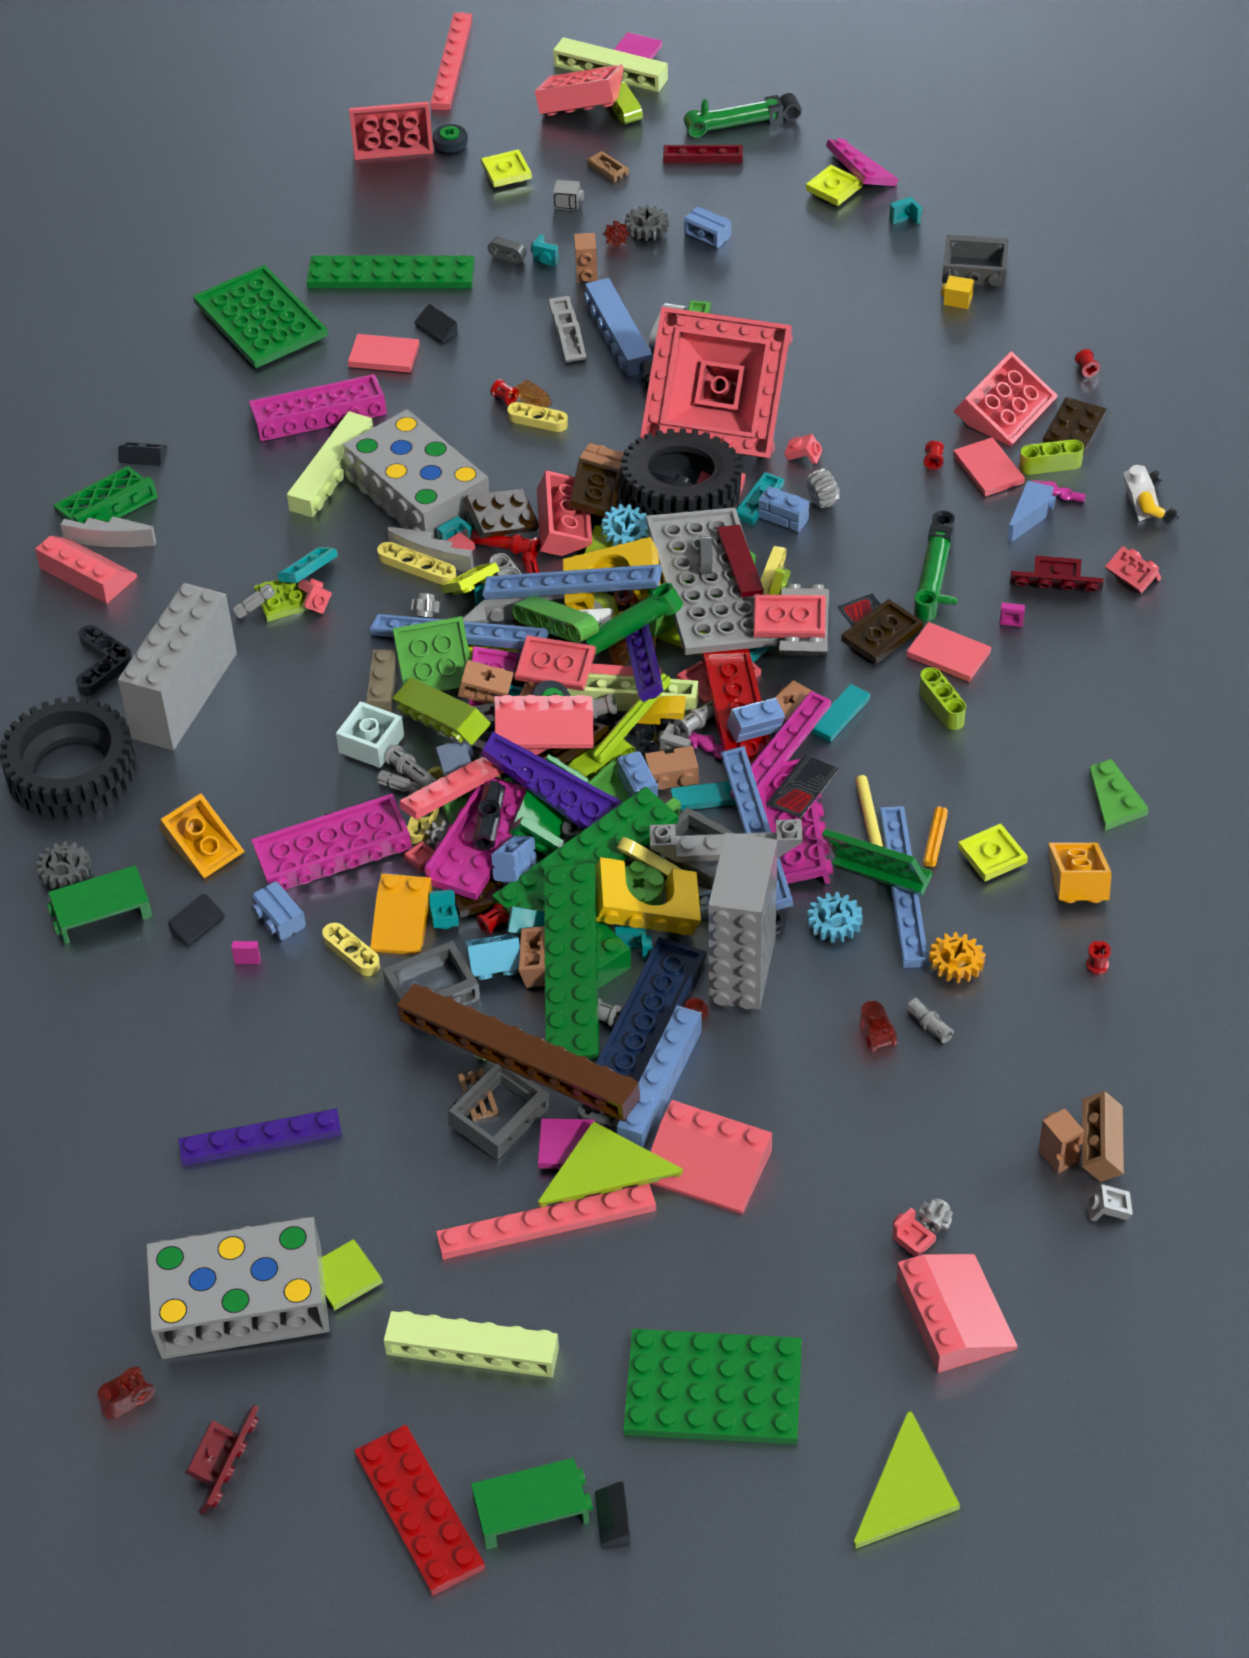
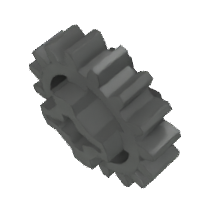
M649 205L643 208L638 206V210L631 209V213L626 214V232H630L631 237L637 235L638 240L641 237L645 240H648L650 237L656 239V235L662 237L663 232H667V227H669L668 214L663 213V209L657 210V206L650 208Z
M64 841L62 846L54 843L53 849L46 847V854L38 855L40 860L36 862L38 877L42 879L44 885L50 884L51 889H54L57 885L63 888L65 885H72L74 882H82V877H88V870L92 868L89 853L85 852L83 846L78 848L76 842L72 843L71 846L67 845V841Z

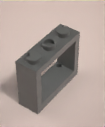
M947 235L942 282L947 283L950 275L973 279L974 285L1005 287L1009 239ZM951 257L1001 260L1000 267L950 264Z
M688 807L679 815V822L675 824L676 836H682L688 828L700 835L725 834V832L735 834L724 828L720 823H715L704 817L700 812H695ZM652 849V852L680 869L697 872L698 886L707 889L713 888L718 862L713 868L701 861L675 862Z
M454 941L440 944L426 952L415 954L411 958L383 968L385 986L396 1005L405 995L400 985L401 982L450 962H453L463 981L435 993L444 997L449 996L463 1005L480 1000L479 983Z
M498 1064L491 1065L490 1068L485 1070L483 1077L477 1083L473 1082L467 1088L465 1095L460 1100L456 1099L453 1101L452 1106L448 1109V1125L498 1160L549 1109L550 1094L528 1078L505 1069ZM502 1083L527 1101V1103L493 1137L469 1120L467 1116L474 1107L476 1108L482 1099L484 1100L490 1091L492 1092Z

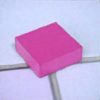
M1002 602L1000 625L1023 627L1025 605Z
M232 941L231 949L234 964H260L261 955L258 941Z

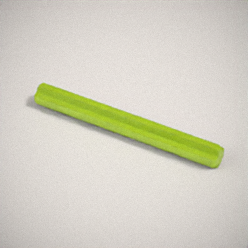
M662 673L660 675L665 691L671 684V678ZM662 693L656 698L642 702L639 698L592 752L593 759L599 763L604 762Z

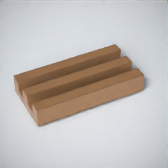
M603 151L587 159L589 167L614 183L617 181V178H623V174H629V168Z
M483 1068L478 1069V1073L470 1071L467 1076H464L463 1073L458 1075L463 1095H465L468 1088L467 1082H471V1084L473 1082L477 1083L476 1080L483 1077ZM491 1091L487 1094L491 1110L487 1111L482 1099L479 1102L481 1113H476L475 1107L470 1111L472 1121L498 1115V1109Z

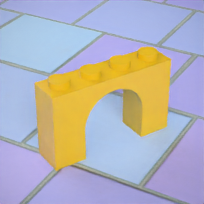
M651 537L565 558L563 559V571L659 564L658 549ZM649 589L633 590L638 600L648 597L647 591ZM594 592L564 594L566 606L576 610L594 609Z
M600 857L596 865L597 922L693 936L701 921L697 872L672 869L665 882L666 904L654 906L639 901L630 893L626 885L624 861Z

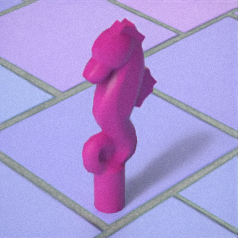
M1032 481L1054 486L1053 496H1059L1061 500L1085 502L1086 494L1074 492L1066 487L1058 488V485L1053 481Z
M694 732L687 737V739L691 740V745L694 749L699 745L706 752H714V756L717 759H722V745L715 744L712 735L704 736Z

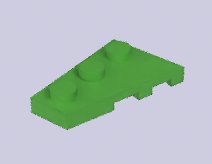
M1112 759L1090 766L1089 775L1094 793L1097 795L1100 814H1102L1105 831L1148 815L1149 808Z

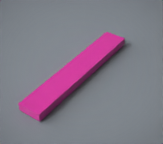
M810 691L751 765L760 795L830 708V699ZM731 790V791H730V797L734 799V796H733V793H732V790Z

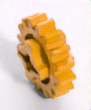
M954 932L953 937H950L945 933L943 940L937 937L935 944H931L928 961L932 962V970L938 969L937 976H947L946 981L955 978L956 982L960 983L961 978H964L969 982L971 975L977 978L979 971H983L986 956L982 952L983 946H976L977 939L968 940L967 934H964L963 937H958L957 932Z

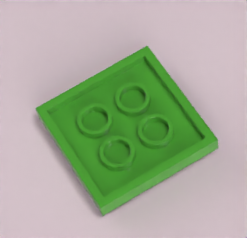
M462 616L393 628L403 685L412 677L441 692L460 689L467 660L471 661Z

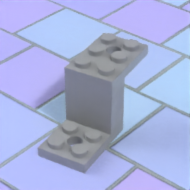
M787 584V588H782V595H826L825 638H780V655L827 657L829 589H824V585L818 584L810 585V589L801 588L800 584Z

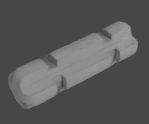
M266 584L260 588V592L256 591L242 601L243 604L239 603L234 606L233 611L238 618H243L248 614L247 611H253L262 605L265 599L269 600L275 595L273 588Z
M381 770L377 776L379 784L385 786L389 784L390 788L405 793L409 791V794L415 793L422 787L416 781L411 782V779L394 773L391 775V772Z

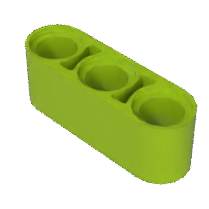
M622 81L619 97L611 107L621 123L625 125L642 120L643 112L639 102L625 81Z
M1078 440L1025 445L1020 450L1019 470L1023 474L1032 475L1078 469L1082 465L1084 445Z
M933 667L923 669L920 674V695L946 728L951 730L961 729L965 724V702L938 669Z
M623 739L605 761L599 763L593 759L592 752L599 745L597 744L574 759L568 767L577 770L590 781L599 773L601 768L606 767L613 760L617 762L618 770L617 758L634 753L636 750Z

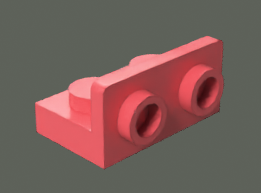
M1124 546L1118 550L1105 566L1108 572L1141 594L1154 579L1158 582L1161 579L1158 571L1159 567L1151 560L1146 562L1136 550L1132 548L1128 550Z

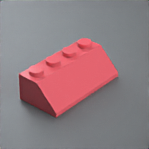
M545 470L537 487L541 552L564 556L592 544L590 513L569 507L575 478L573 476Z
M49 536L35 548L40 569L106 604L137 578L136 573L68 538Z
M495 696V733L523 748H593L592 696Z

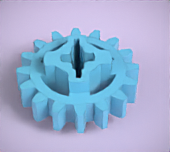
M619 504L618 510L611 507L610 513H605L601 524V533L606 535L605 541H613V547L648 538L649 533L645 520L647 514H640L639 507L632 510L630 504H628L627 508Z
M836 892L835 897H831L829 893H826L825 899L818 896L816 903L811 902L810 910L807 913L808 927L813 928V934L817 935L820 933L821 940L830 937L832 943H834L835 938H839L841 942H844V936L852 939L854 932L859 933L863 919L862 908L857 907V901H849V895L841 898L839 892Z

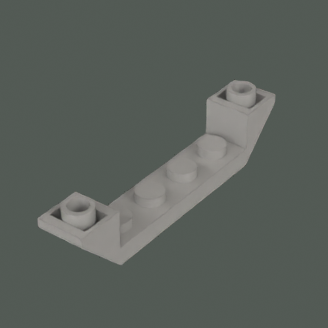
M564 594L539 596L566 606ZM527 597L483 600L463 618V621L488 623L516 620L512 613V606ZM594 600V609H602L601 604Z
M801 819L776 820V832L742 833L741 835L777 839V858L802 843ZM675 824L650 825L651 849L675 862L719 861L725 834L676 836Z

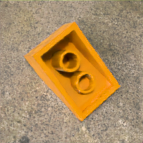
M202 793L160 820L158 828L164 837L203 879H206L245 852Z
M1048 843L1054 889L1059 900L1066 903H1074L1077 900L1099 903L1102 900L1110 899L1112 872L1098 843Z
M381 874L370 946L374 952L409 955L422 952L430 915L429 892L433 891L430 877Z

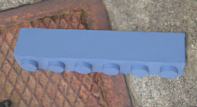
M606 278L586 283V292L583 293L584 302L590 306L591 315L593 318L596 317L598 328L600 331L603 330L606 342L611 344L612 353L618 357L620 368L625 370L628 377L640 374L639 368L641 363L652 359V353L611 280Z
M676 1006L639 1081L641 1099L624 1122L620 1120L617 1125L618 1135L644 1149L702 1032V1015L700 1012Z

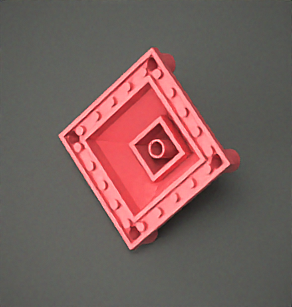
M661 307L640 437L645 439V434L648 433L655 436L658 430H662L664 434L667 433V429H674V432H680V428L686 429V433H691L693 429L698 430V435L707 432L710 433L711 439L717 436L720 438V443L723 441L728 442L729 448L733 447L737 454L770 459L775 450L773 438L788 347L793 340L792 326Z

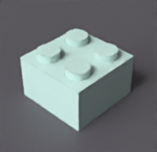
M361 701L336 732L339 753L379 768L385 763L384 754L386 750L392 745H398L404 737L402 716Z

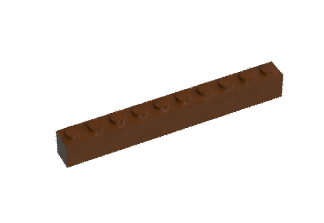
M414 983L397 1004L401 1022L494 1064H498L505 1069L623 1122L641 1099L639 1082H636L632 1077L623 1076L607 1066L593 1063L588 1058L575 1055L562 1046H555L539 1036H532L523 1032L517 1026H510L494 1016H487L478 1012L474 1007L460 1004L449 996L444 997L435 993L429 987H422Z

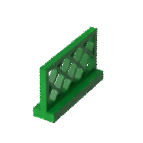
M126 466L53 504L56 512L68 520L85 523L88 518L109 522L112 517L121 518L157 499L158 496L153 479L149 476L144 478L132 468ZM118 485H126L123 488H116ZM98 495H107V497L98 498ZM80 505H88V507H79V506H80Z
M826 828L822 833L825 841L835 854L832 862L835 868L914 894L924 895L933 873L929 869L920 867L915 857Z

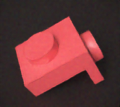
M813 434L792 438L784 455L788 460L807 456L812 464H816L822 453V448Z
M313 578L310 579V582L302 579L298 585V588L308 593L303 606L319 613H324L332 593L323 588L324 583Z
M910 1208L905 1214L900 1213L892 1223V1239L914 1257H917L935 1243L936 1235L915 1219L916 1211Z

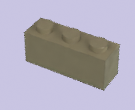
M373 650L366 700L367 704L394 713L395 701L392 698L396 694L399 673L396 650Z

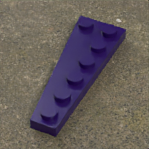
M492 732L481 752L483 757L583 830L623 803L619 799L495 732Z

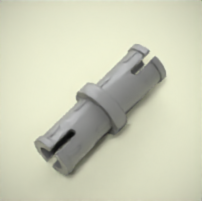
M914 998L908 1003L909 1006L906 1007V1011L921 1023L920 1026L924 1030L928 1029L942 1043H946L951 1039L954 1030L939 1018L937 1012L929 1010L918 998Z

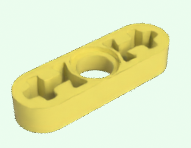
M521 402L511 403L507 408L508 419L513 423L554 432H562L568 427V416L563 411ZM536 415H541V416H543L542 418H539V419L533 418V416H536Z
M622 837L617 846V849L636 861H642L646 865L654 867L664 877H668L672 869H680L626 837Z
M330 923L323 928L322 934L325 945L363 976H372L379 971L380 962L378 954L343 925ZM348 946H356L358 948L353 953L344 951Z

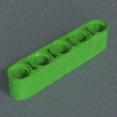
M539 596L527 597L512 606V613L518 622L530 627L546 628L549 634L574 643H581L599 633V624L591 614Z

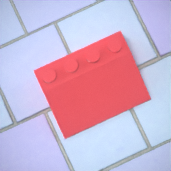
M623 64L549 76L535 90L539 113H546L547 116H550L562 110L565 113L576 111V108L583 107V110L594 108L595 105H602V107L613 105L619 97L624 69Z
M429 102L349 108L355 160L433 153Z
M1011 351L953 412L969 427L1011 446L1058 395Z
M671 1100L661 1120L651 1152L682 1168L683 1174L681 1177L663 1178L651 1184L743 1215L772 1152V1132Z
M924 1254L898 1262L896 1281L937 1373L1017 1349L1018 1346L975 1254Z

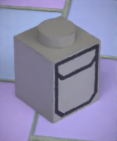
M556 180L553 190L554 209L578 210L579 203L583 202L584 191L580 190V182Z

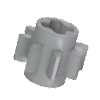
M418 593L417 599H411L410 610L416 611V617L433 618V612L439 613L440 602L434 601L435 595Z
M442 820L441 824L437 825L434 821H431L433 826L431 830L425 829V833L430 835L426 843L430 844L433 842L434 849L440 841L439 838L434 839L436 831L447 832L448 828L445 827V820Z
M933 1198L930 1204L923 1201L918 1211L920 1213L918 1219L921 1220V1224L932 1233L939 1232L941 1227L948 1230L953 1220L951 1218L953 1212L950 1211L949 1204L939 1198Z

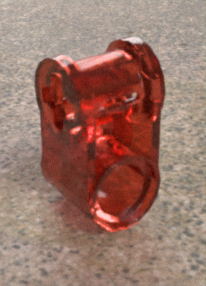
M874 1000L865 1002L861 1008L860 1028L864 1034L869 1051L873 1053L878 1048L889 1045L896 1047L898 1045L896 1032L888 1019L883 1005Z
M140 1367L129 1368L123 1374L104 1383L99 1388L97 1396L102 1415L109 1419L121 1417L131 1409L149 1401L155 1393V1388L152 1384L146 1382Z

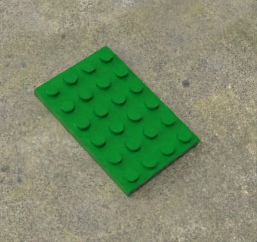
M262 265L193 295L194 303L255 368L329 336L328 329L266 265Z
M632 1329L624 1435L797 1445L802 1338Z

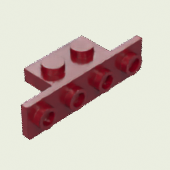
M1036 555L1034 572L1011 571L1010 583H1014L1017 586L1034 584L1040 588L1059 586L1064 590L1083 588L1088 592H1097L1103 589L1104 578L1080 576L1082 559Z
M253 1405L246 1412L237 1433L213 1420L209 1423L185 1474L210 1486L198 1511L202 1515L210 1507L215 1509L221 1500L223 1492L219 1490L223 1482L228 1483L235 1470V1467L231 1465L235 1457L240 1458L247 1445V1442L243 1440L247 1432L252 1433L259 1420L255 1416L259 1409L258 1406Z

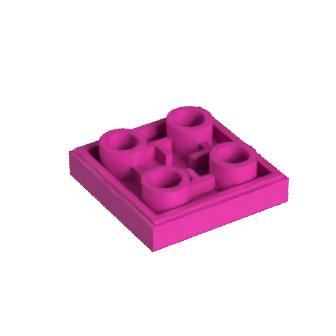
M627 32L614 50L653 59L662 47V40Z
M541 1118L538 1168L561 1169L595 1120Z

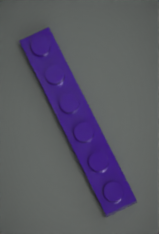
M648 624L626 637L637 692L642 702L654 699L664 692Z
M336 1108L178 1138L182 1166L338 1137L342 1136Z

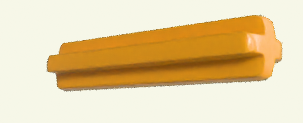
M937 806L934 809L923 856V865L925 867L933 868L936 866L948 810L945 807Z

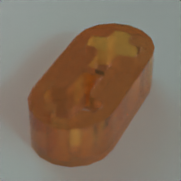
M524 380L516 386L519 390L520 399L527 404L545 408L551 406L552 402L549 395L531 381Z

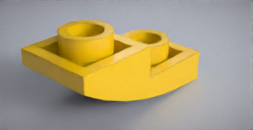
M686 696L659 697L637 723L660 725L661 718L684 720Z

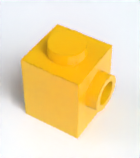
M949 275L947 283H943L941 289V296H944L943 305L968 309L973 296L974 280Z

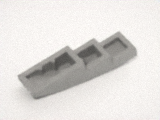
M564 296L549 299L554 327L565 362L585 360L587 358L570 297Z
M112 517L109 522L88 518L85 523L64 519L60 524L63 538L71 539L83 545L143 547L155 546L156 544L153 526L117 517Z
M388 527L389 542L450 563L458 571L466 572L474 567L472 550L453 548L452 541L433 539V532Z

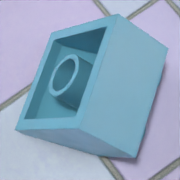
M515 933L464 941L470 970L474 976H477L478 980L492 978V973L502 972L503 975L518 973L520 944L519 938Z

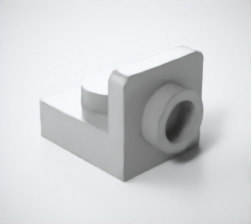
M669 723L665 731L662 730L660 732L658 744H660V751L668 754L674 753L676 748L691 746V740L674 735V724Z
M1101 1184L1087 1198L1086 1205L1089 1210V1218L1092 1221L1098 1220L1103 1214L1128 1220L1133 1215L1129 1191Z

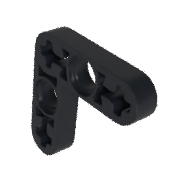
M94 625L84 626L78 633L81 645L101 658L76 679L78 692L87 696L96 693L122 673L132 659L131 650L127 646ZM103 645H111L108 649H100ZM103 668L110 669V671L107 673L99 672Z
M617 711V714L613 715L611 713L598 715V718L593 719V722L604 725L610 722L608 729L611 731L616 726L615 722L621 720L628 711ZM636 723L627 735L635 734L636 752H641L645 760V751H650V753L659 751L656 724ZM645 736L652 738L650 742H643L640 739Z

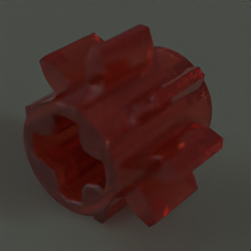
M613 221V225L606 224L607 228L603 235L607 238V244L619 247L620 243H627L626 239L630 233L626 230V224H620L619 221Z

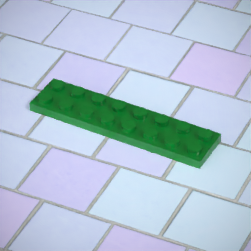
M311 255L307 288H472L475 258L474 256Z
M645 787L520 875L517 881L510 882L493 894V901L501 904L507 911L508 916L511 906L545 911L544 868L586 863L597 865L600 857L624 861L629 856L617 849L622 837L631 839L644 847L650 843V825L676 824L679 822V816L649 788Z
M594 863L544 868L546 1042L555 1046H562L567 1051L578 1056H584L588 1059L599 1058L596 865Z

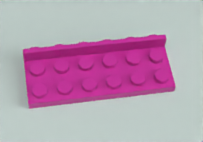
M375 374L249 401L250 410L257 425L261 441L339 425L348 412L370 418L387 414L385 397Z
M801 759L788 761L760 795L771 832H776V820L801 819L802 843L779 857L787 884L822 876L825 884H830L829 874H833L831 860L826 858V855L830 854L829 845L822 836L826 825L825 821L820 819V817H825L822 802L818 803V799L822 798L821 793L801 818L766 804Z
M496 777L478 786L475 791L470 793L468 802L464 808H460L454 824L449 825L443 841L438 842L432 858L427 859L425 862L424 873H426V877L431 878L432 886L443 890L452 889L455 894L477 900L493 875V868L495 866L492 865L491 854L513 836L508 832L526 791L524 786ZM490 781H499L501 785L505 786L506 791L501 812V825L498 828L495 847L490 848L489 851L480 850L477 846L473 845L478 818V805L481 802L484 784H488Z
M393 794L251 839L267 885L276 881L284 890L301 884H307L313 880L331 876L347 869L356 868L359 865L377 861L395 853L404 852L412 847L410 833Z

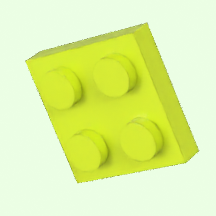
M519 149L481 158V165L493 187H501L532 179L531 170Z
M833 165L828 166L806 183V191L836 206L840 205L862 187V182L856 176Z
M496 562L478 565L440 586L444 594L451 592L454 595L461 592L466 593L473 590L475 584L485 583L487 576H493L494 573L500 570Z
M1001 823L958 843V849L984 881L1024 865L1028 861L1026 853Z

